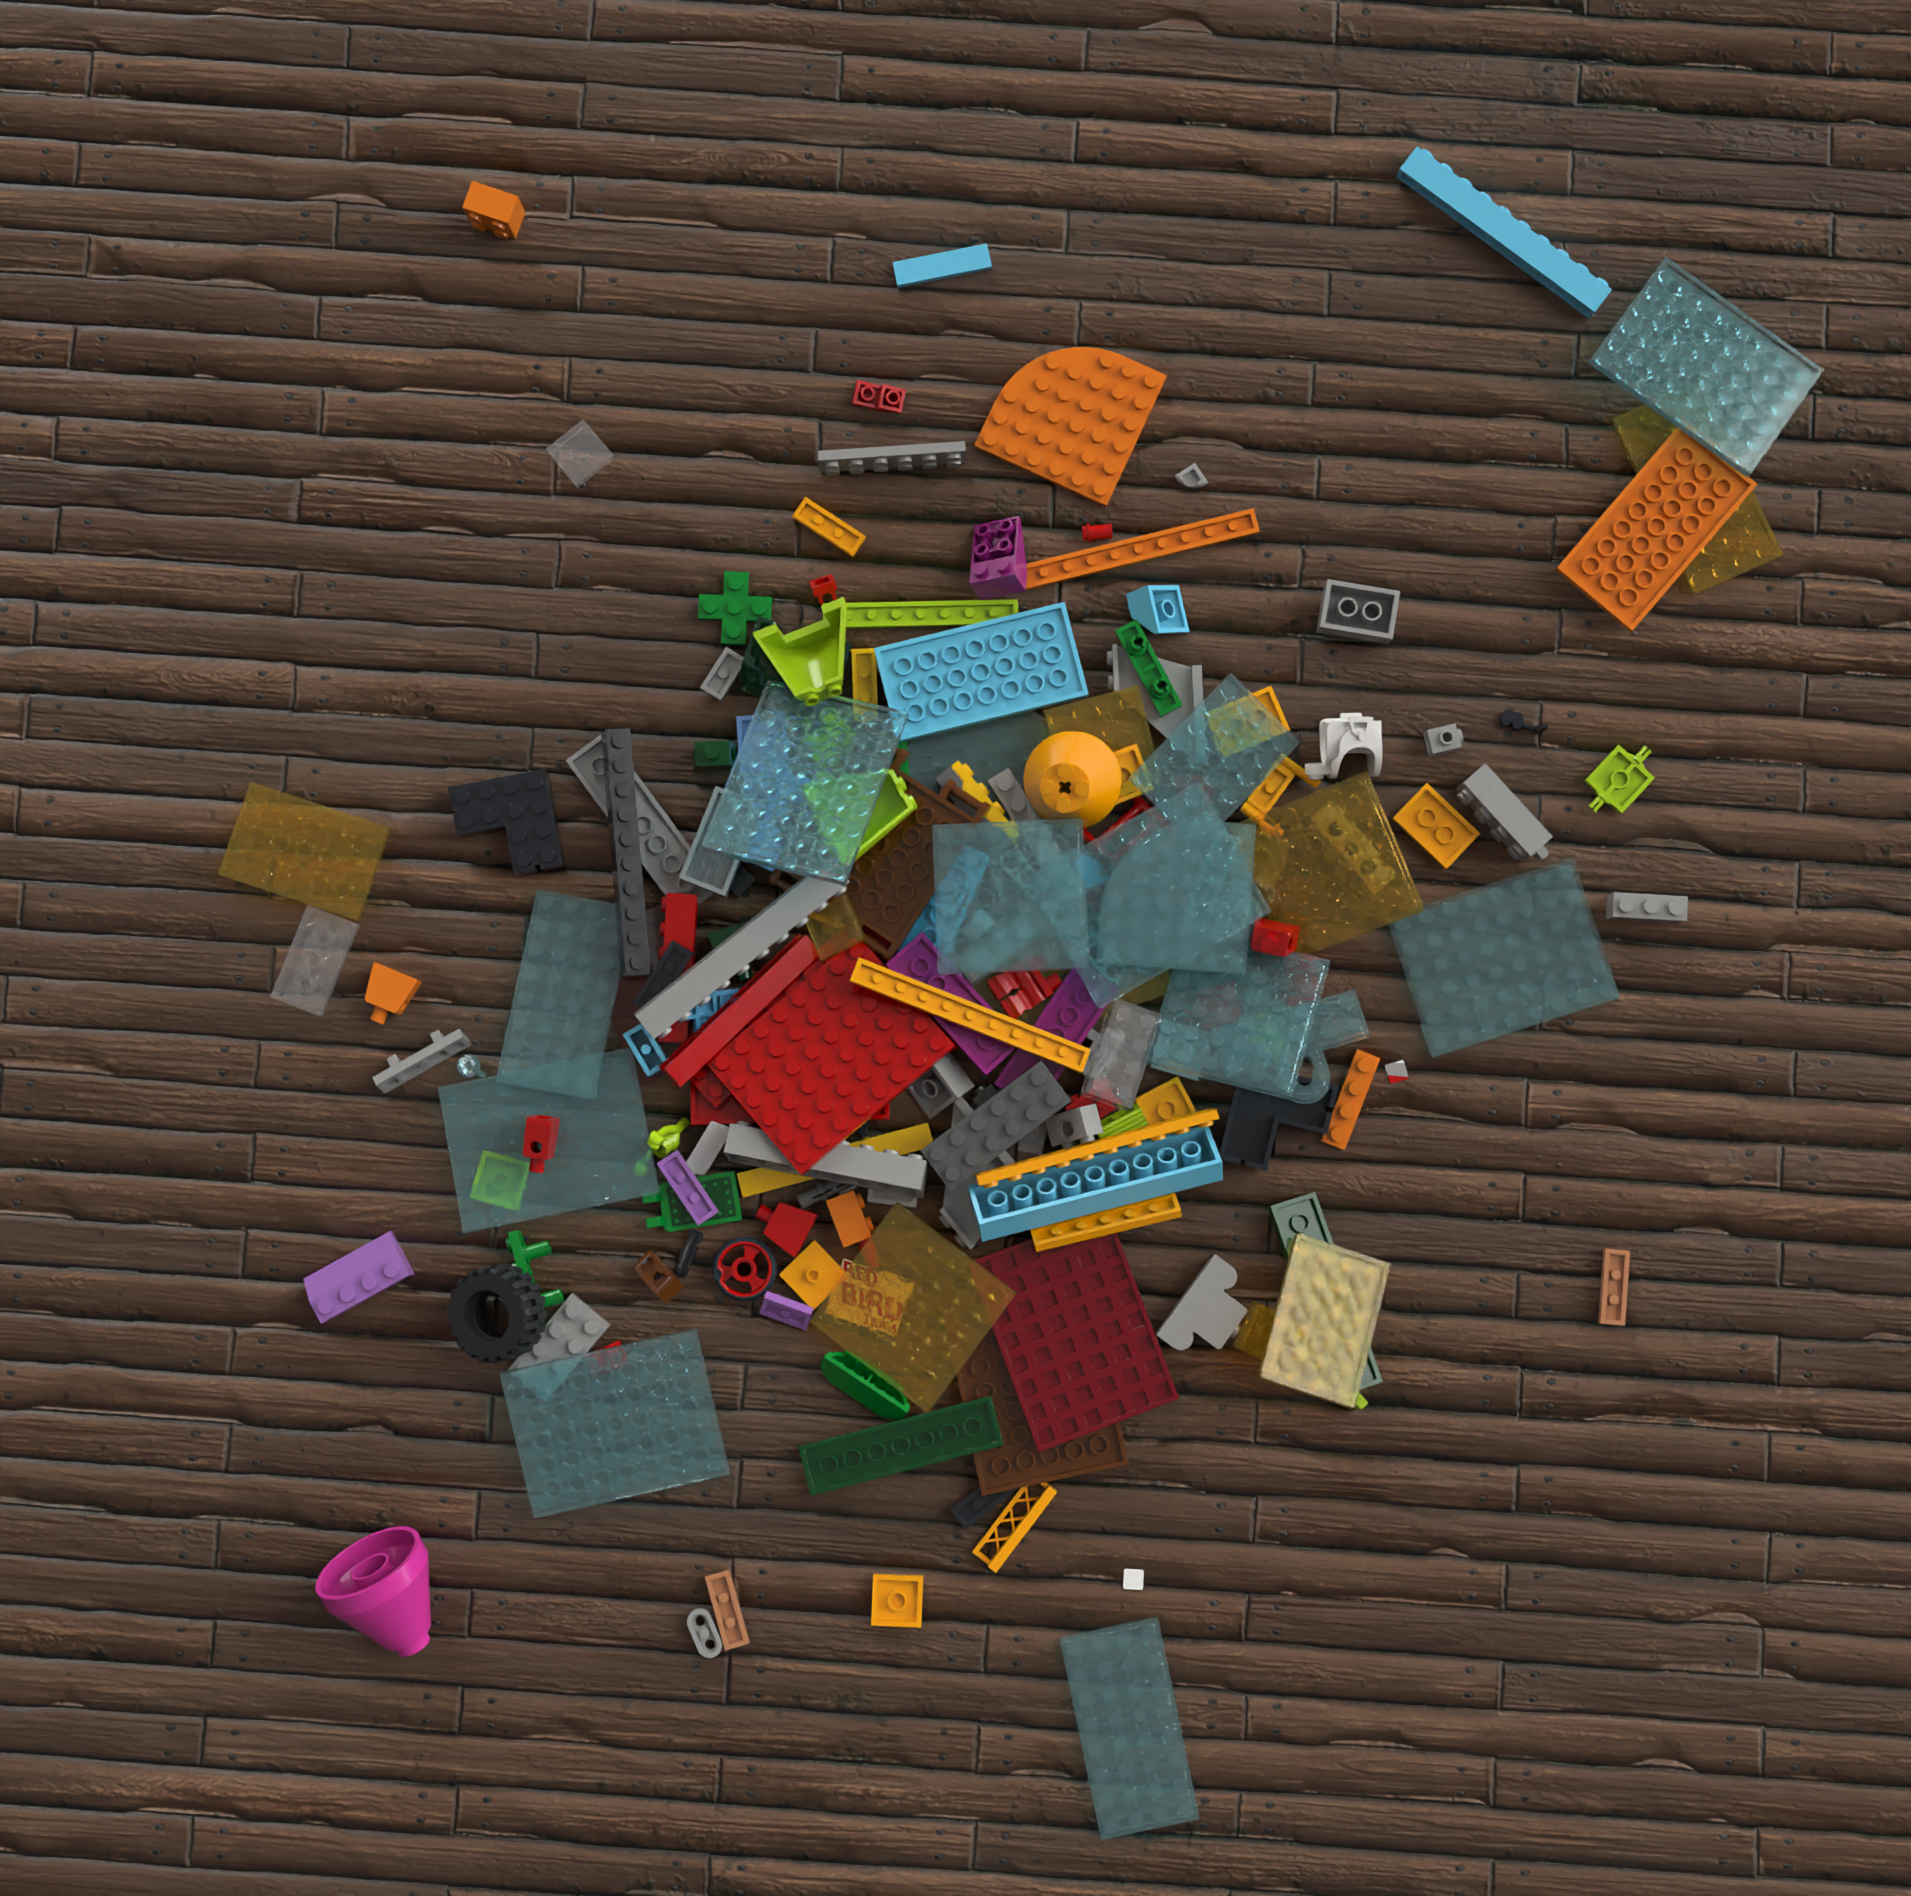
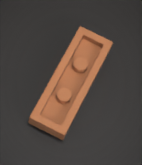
M1603 1248L1598 1323L1625 1326L1630 1251Z
M730 1569L705 1576L725 1651L749 1644L750 1640Z

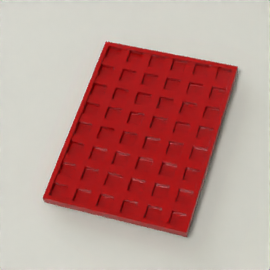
M858 939L849 943L706 1063L801 1176L955 1048V1045L926 1012L849 982L859 957L885 967L872 950Z

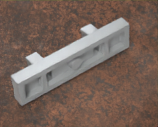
M460 1029L445 1037L437 1030L430 1034L434 1042L433 1044L402 1061L396 1054L387 1058L390 1068L372 1078L376 1086L382 1092L387 1093L471 1046L468 1037Z

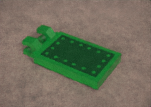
M735 1171L696 1177L719 1211L699 1226L669 1182L661 1183V1186H657L658 1191L642 1194L643 1204L660 1201L662 1216L646 1218L647 1228L664 1226V1231L674 1232L743 1220Z

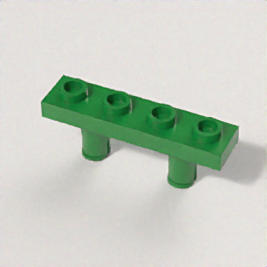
M1137 619L1116 629L1115 634L1160 718L1182 707V702Z
M521 1230L508 1232L509 1238H506V1245L509 1253L513 1252L515 1259L512 1266L522 1268V1273L528 1272L533 1277L530 1265L531 1260L552 1254L549 1241L527 1246ZM561 1289L541 1293V1296H544L546 1303H543L544 1308L564 1303Z

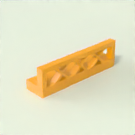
M1047 1482L1040 1483L1045 1489L1036 1497H1028V1486L1021 1487L972 1550V1553L988 1564V1567L995 1573L1056 1495L1057 1490ZM1025 1491L1026 1498L1019 1499ZM1036 1500L1030 1507L1029 1501ZM1026 1501L1027 1513L1021 1517H1013L1012 1507L1014 1504ZM1010 1511L1011 1518H1005ZM1020 1520V1522L1015 1527L1014 1521ZM1011 1521V1534L1005 1537H998L997 1527L999 1524ZM995 1531V1538L989 1539V1537ZM1005 1540L999 1548V1541ZM996 1541L997 1552L992 1559H989L979 1551L985 1543Z

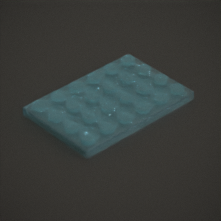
M1230 673L1128 779L1199 848L1300 742Z

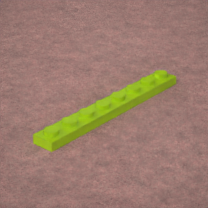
M1018 599L846 603V629L967 626L1018 613Z

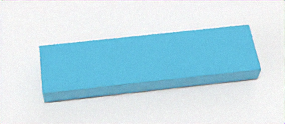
M986 243L893 262V269L897 288L990 270L992 269V264Z

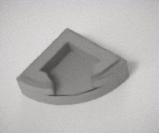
M1193 463L1174 476L1178 483L1188 488H1201L1208 485V481L1196 463Z

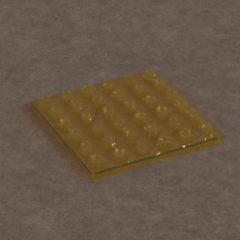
M1367 771L1230 826L1234 837L1239 838L1238 847L1269 920L1300 926L1296 951L1286 956V959H1298L1425 910Z
M896 1202L809 1322L925 1412H929L1017 1293L912 1212Z

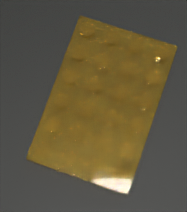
M250 782L218 875L359 921L391 828Z
M1300 1233L1295 1234L1257 1378L1350 1409L1355 1408L1391 1264Z

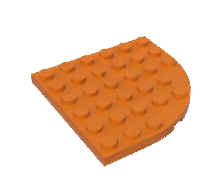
M1072 347L1047 353L1026 364L1006 383L992 406L974 448L1101 506L1107 507L1167 375L1123 355L1100 348Z

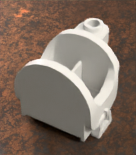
M1359 712L1340 713V718L1322 719L1319 724L1322 763L1305 764V774L1309 775V779H1324L1323 775H1327L1328 779L1337 778L1341 761L1346 753H1366L1369 775L1371 777H1378L1382 765L1381 721H1374L1373 717L1369 716L1362 717V714Z

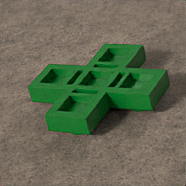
M724 571L723 595L699 594L698 620L722 621V645L746 646L747 622L772 623L773 599L772 597L748 596L749 572Z

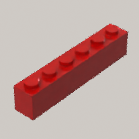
M668 892L667 897L662 898L661 911L666 913L665 922L660 924V937H664L663 947H659L658 961L672 940H675L694 952V955L682 972L684 974L694 966L699 894ZM691 1019L684 1020L681 1023L676 1021L670 1026L672 1030L661 1039L658 1036L657 1041L685 1042L690 1037Z

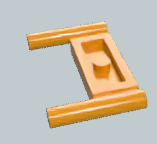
M1281 753L1239 811L1280 839L1285 831L1267 819L1266 815L1295 775L1315 789L1321 783V780L1309 779V775L1305 774L1304 768Z

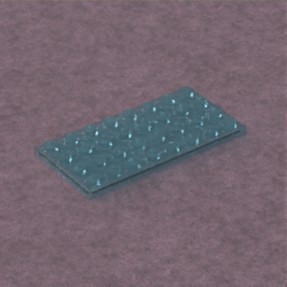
M537 889L496 1082L594 1100L621 974L615 903Z
M1158 1617L1059 1637L1101 1840L1200 1819Z

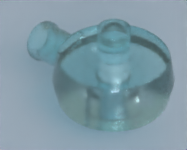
M466 1054L459 1058L457 1070L462 1076L469 1078L476 1075L481 1080L485 1077L486 1073L480 1070V1062L474 1055Z

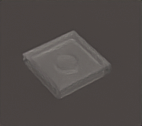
M584 419L546 448L549 455L577 488L615 458Z

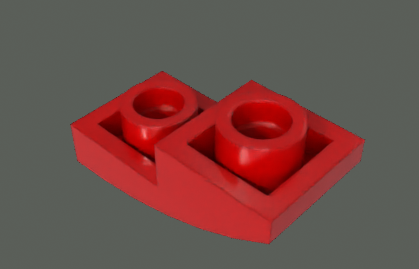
M857 380L851 405L881 412L901 414L906 390L886 384L880 386Z

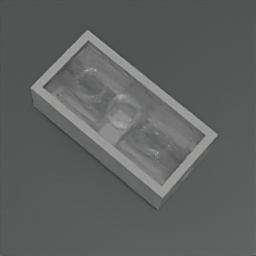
M716 786L679 879L727 898L743 858L746 845L752 836L762 811V804Z

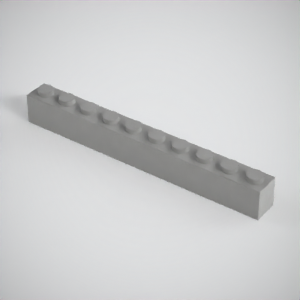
M827 858L647 1002L634 1015L653 1039L658 1036L660 1039L672 1030L670 1026L677 1020L681 1023L692 1014L690 1012L692 1008L696 1005L701 1007L711 999L709 995L716 989L721 991L731 983L729 979L737 973L740 976L750 968L748 963L753 959L757 958L760 960L770 951L768 949L769 946L774 942L777 944L783 942L789 936L787 933L794 926L797 929L809 920L807 918L809 914L813 911L818 913L828 905L826 901L833 895L838 897L847 890L845 885L850 881L831 858Z

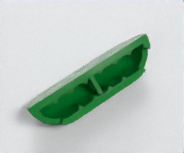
M848 1350L844 1352L830 1351L822 1359L821 1370L826 1379L879 1416L898 1420L908 1413L910 1403H908L904 1393L905 1388L855 1353Z

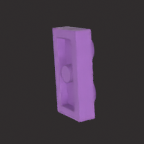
M767 1291L759 1314L806 1331L814 1308Z

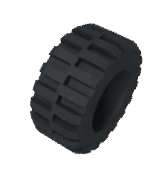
M495 1264L473 1270L457 1282V1288H453L450 1295L453 1299L448 1302V1310L450 1311L448 1324L452 1325L453 1330H451L453 1338L457 1337L459 1341L457 1343L462 1350L466 1349V1354L471 1358L478 1357V1361L484 1363H500L528 1353L533 1349V1345L538 1344L541 1335L539 1333L544 1332L546 1323L543 1322L544 1318H547V1309H544L543 1304L546 1303V1300L539 1292L541 1290L539 1284L532 1282L533 1277L528 1272L522 1273V1268L517 1266L511 1267L509 1264ZM491 1291L498 1294L504 1300L509 1311V1325L504 1335L492 1328L486 1316V1301Z

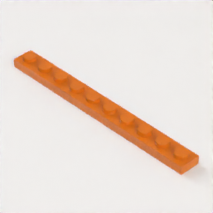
M1254 508L1027 563L1026 590L1259 534L1260 530Z

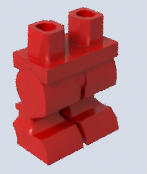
M1044 953L1033 957L1029 955L1004 970L1001 975H996L986 981L997 1001L1007 996L1011 990L1020 989L1014 996H1009L1000 1002V1006L1008 1017L1019 1018L1025 1010H1031L1053 995V991L1062 984L1056 972L1044 979L1039 971L1050 964Z

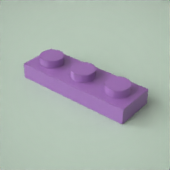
M678 1150L657 1163L698 1226L719 1212Z

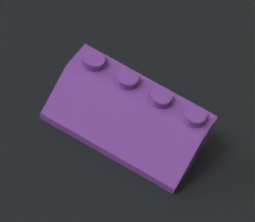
M391 1230L305 1277L303 1280L309 1302L322 1324L340 1316L415 1273Z

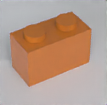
M852 1190L826 1201L843 1247L872 1237L871 1231L875 1229L870 1216L865 1218L862 1208L866 1206L861 1193L856 1194L855 1190Z

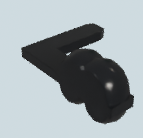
M1505 710L1499 717V723L1502 727L1511 726L1514 731H1520L1524 728L1542 734L1548 729V725L1543 723L1537 726L1524 723L1523 715L1513 710Z

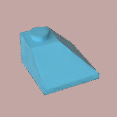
M1147 585L1126 594L1131 618L1137 619L1138 623L1152 633L1180 634L1190 632L1179 585Z

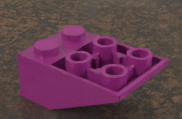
M1020 516L974 525L969 584L978 598L986 600L1026 592L1027 566Z

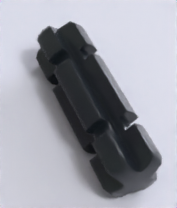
M694 1229L689 1231L687 1236L689 1240L688 1242L685 1241L678 1258L680 1262L679 1264L676 1263L673 1270L675 1275L684 1278L687 1277L690 1270L688 1266L692 1265L699 1248L697 1244L701 1243L703 1233Z

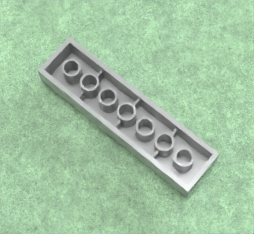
M738 1121L737 1124L730 1123L724 1148V1154L729 1162L800 1175L762 1129L753 1128L752 1124ZM843 1141L802 1175L923 1199L929 1169L927 1161L923 1160V1157L920 1155L908 1154V1157L898 1155L899 1152L884 1149L883 1152L874 1151V1147L860 1144L858 1148L849 1146V1142Z

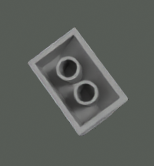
M949 1052L907 1087V1089L928 1118L931 1119L975 1086Z

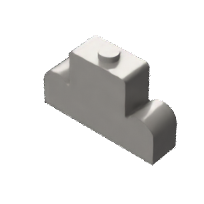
M1212 1254L1155 1334L1173 1348L1184 1350L1191 1346L1193 1342L1192 1334L1195 1332L1215 1348L1221 1349L1229 1337L1234 1338L1241 1329L1239 1323L1247 1313L1246 1307L1224 1292V1289L1232 1288L1237 1281L1236 1270L1216 1254Z

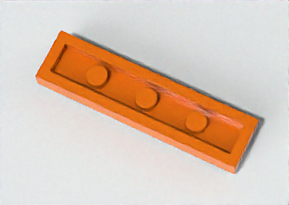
M1356 1049L1332 1110L1328 1133L1322 1136L1321 1142L1345 1150L1380 1058Z

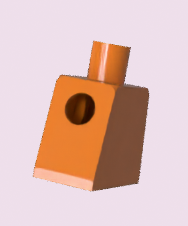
M374 962L365 995V1001L375 1005L370 1019L384 1025L389 1011L401 1015L422 981Z

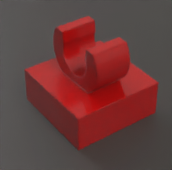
M832 574L809 581L813 595L818 598L821 605L824 603L823 595L826 593L831 594L833 601L837 599L835 591L838 589Z

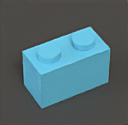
M642 1024L623 1034L647 1077L651 1078L662 1071L658 1066L668 1057L657 1039H653Z

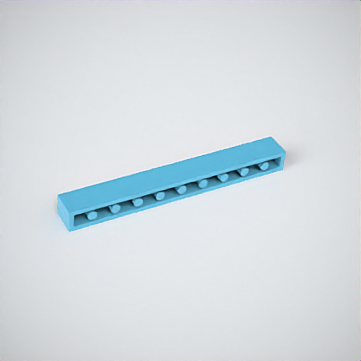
M1417 146L1399 169L1396 176L1399 180L1588 319L1593 316L1612 289L1608 287L1609 285L1605 280L1594 277L1589 273L1586 266L1581 263H1575L1570 259L1567 252L1562 249H1556L1545 236L1537 235L1533 232L1526 222L1518 221L1511 216V212L1507 208L1492 202L1491 197L1485 192L1477 191L1472 187L1469 180L1458 177L1453 173L1450 166L1445 163H1439L1428 150L1420 149Z

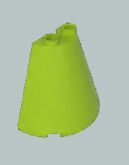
M844 597L821 606L826 619L786 635L782 634L776 624L753 632L754 638L798 700L804 701L806 706H814L819 701L830 697H837L842 693L847 623V604Z
M893 769L801 786L808 809L812 811L816 828L830 856L838 868L840 867L841 871L851 866L917 809L912 795L907 796L904 793L907 788L901 776L897 778Z

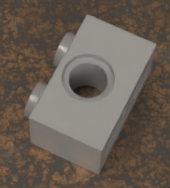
M1096 1104L1052 1115L1045 1120L1052 1147L1062 1144L1063 1149L1076 1146V1140H1080V1143L1083 1144L1094 1141V1135L1104 1133Z

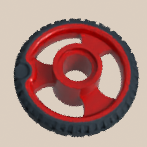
M737 1237L726 1242L716 1253L712 1267L713 1278L717 1287L727 1297L737 1301H752L762 1297L772 1287L777 1274L776 1259L771 1249L762 1241L753 1237ZM741 1245L744 1246L745 1254L743 1257L736 1259L732 1266L722 1264L725 1255L731 1249ZM759 1252L763 1253L768 1263L766 1279H761L756 1275L758 1265L754 1258ZM741 1262L750 1264L751 1273L748 1276H743L739 1273L738 1266ZM733 1276L738 1281H748L751 1285V1292H737L731 1289L725 1282Z

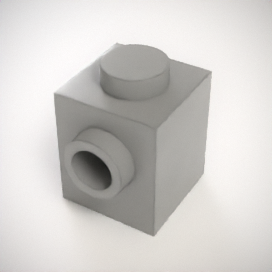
M1456 723L1429 729L1423 733L1429 757L1457 751L1462 747L1463 735L1461 729H1457Z

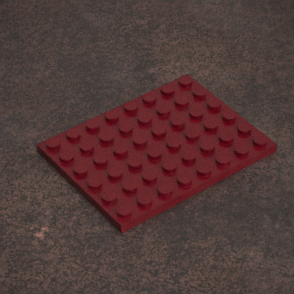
M1117 1233L1036 1252L1033 1240L1029 1239L968 1263L1038 1452L1179 1399Z

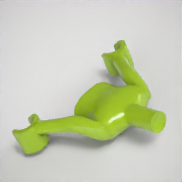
M683 1117L676 1125H667L657 1132L655 1130L651 1132L647 1140V1144L651 1149L642 1159L637 1161L633 1173L641 1179L644 1178L651 1169L646 1164L654 1155L664 1158L669 1153L676 1151L679 1146L680 1133L690 1125V1121Z

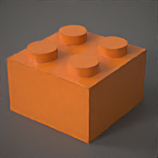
M475 181L471 182L462 207L473 228L483 232L486 229L493 231L496 236L503 239H508V237L516 239L525 215V210L518 196Z

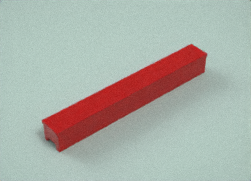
M798 933L658 1066L671 1080L673 1086L681 1088L822 953L821 949H818L806 934L801 936Z

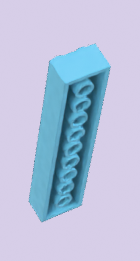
M1197 1126L1189 1128L1190 1131L1183 1134L1175 1135V1132L1166 1134V1138L1157 1141H1151V1138L1142 1140V1145L1128 1148L1127 1145L1120 1146L1117 1152L1104 1155L1102 1151L1095 1153L1094 1158L1090 1160L1080 1161L1077 1158L1070 1160V1165L1056 1168L1055 1165L1046 1167V1172L1036 1175L1027 1172L1022 1174L1023 1178L1008 1182L1007 1178L998 1181V1185L990 1188H984L983 1185L979 1186L976 1183L967 1185L970 1205L982 1242L1223 1180L1222 1160L1209 1127L1199 1128Z

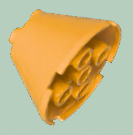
M1064 731L1049 736L1032 751L1025 765L1023 784L1030 804L1043 820L1063 829H1083L1100 822L1112 811L1120 796L1122 774L1116 756L1102 740L1085 732Z

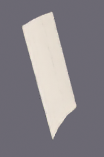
M713 1121L709 1123L686 1162L694 1174L705 1176L727 1139L729 1127Z

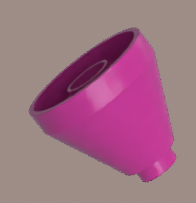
M398 1526L370 1534L340 1552L320 1573L316 1581V1592L326 1610L385 1649L397 1651L401 1657L411 1656L428 1644L430 1640L428 1630L431 1626L428 1550L415 1529Z

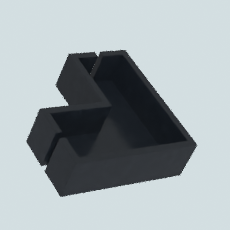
M546 769L448 787L451 808L457 812L453 813V819L458 837L463 839L506 830L513 872L517 877L540 873L537 865H540V869L544 872L566 868L550 775Z
M1240 1062L1218 1147L1221 1160L1240 1164L1241 1160H1243V1166L1267 1171L1278 1124L1327 1135L1332 1112H1325V1108H1334L1339 1086Z

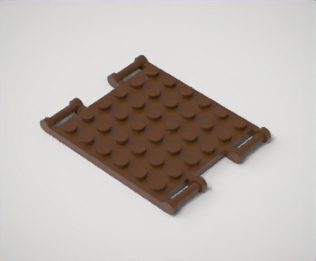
M868 726L834 779L893 769L897 778L900 776L903 778L907 788L904 793L907 796L912 795L917 809L851 866L842 871L850 881L845 885L847 890L838 897L833 895L828 901L857 919L848 937L852 940L858 939L881 955L885 962H889L897 954L974 832L990 811L991 805L987 802L982 803L956 786L957 783L951 779L946 782L939 795L900 770L901 766L908 759L910 752L904 748L902 750L876 734L875 729ZM870 741L895 757L893 763H889L866 748L867 743ZM952 794L977 812L972 817L946 799ZM812 813L768 881V884L771 886H777L786 892L793 885L782 878L785 872L800 881L827 858L832 859L816 828ZM865 925L890 941L892 944L889 949L862 932Z

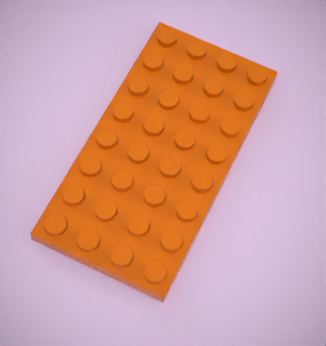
M1681 422L1555 570L1631 633L1757 486V483L1686 424Z

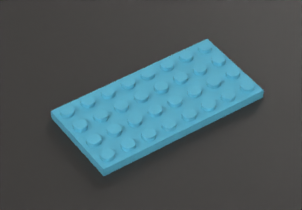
M1065 602L874 648L897 743L1089 697Z

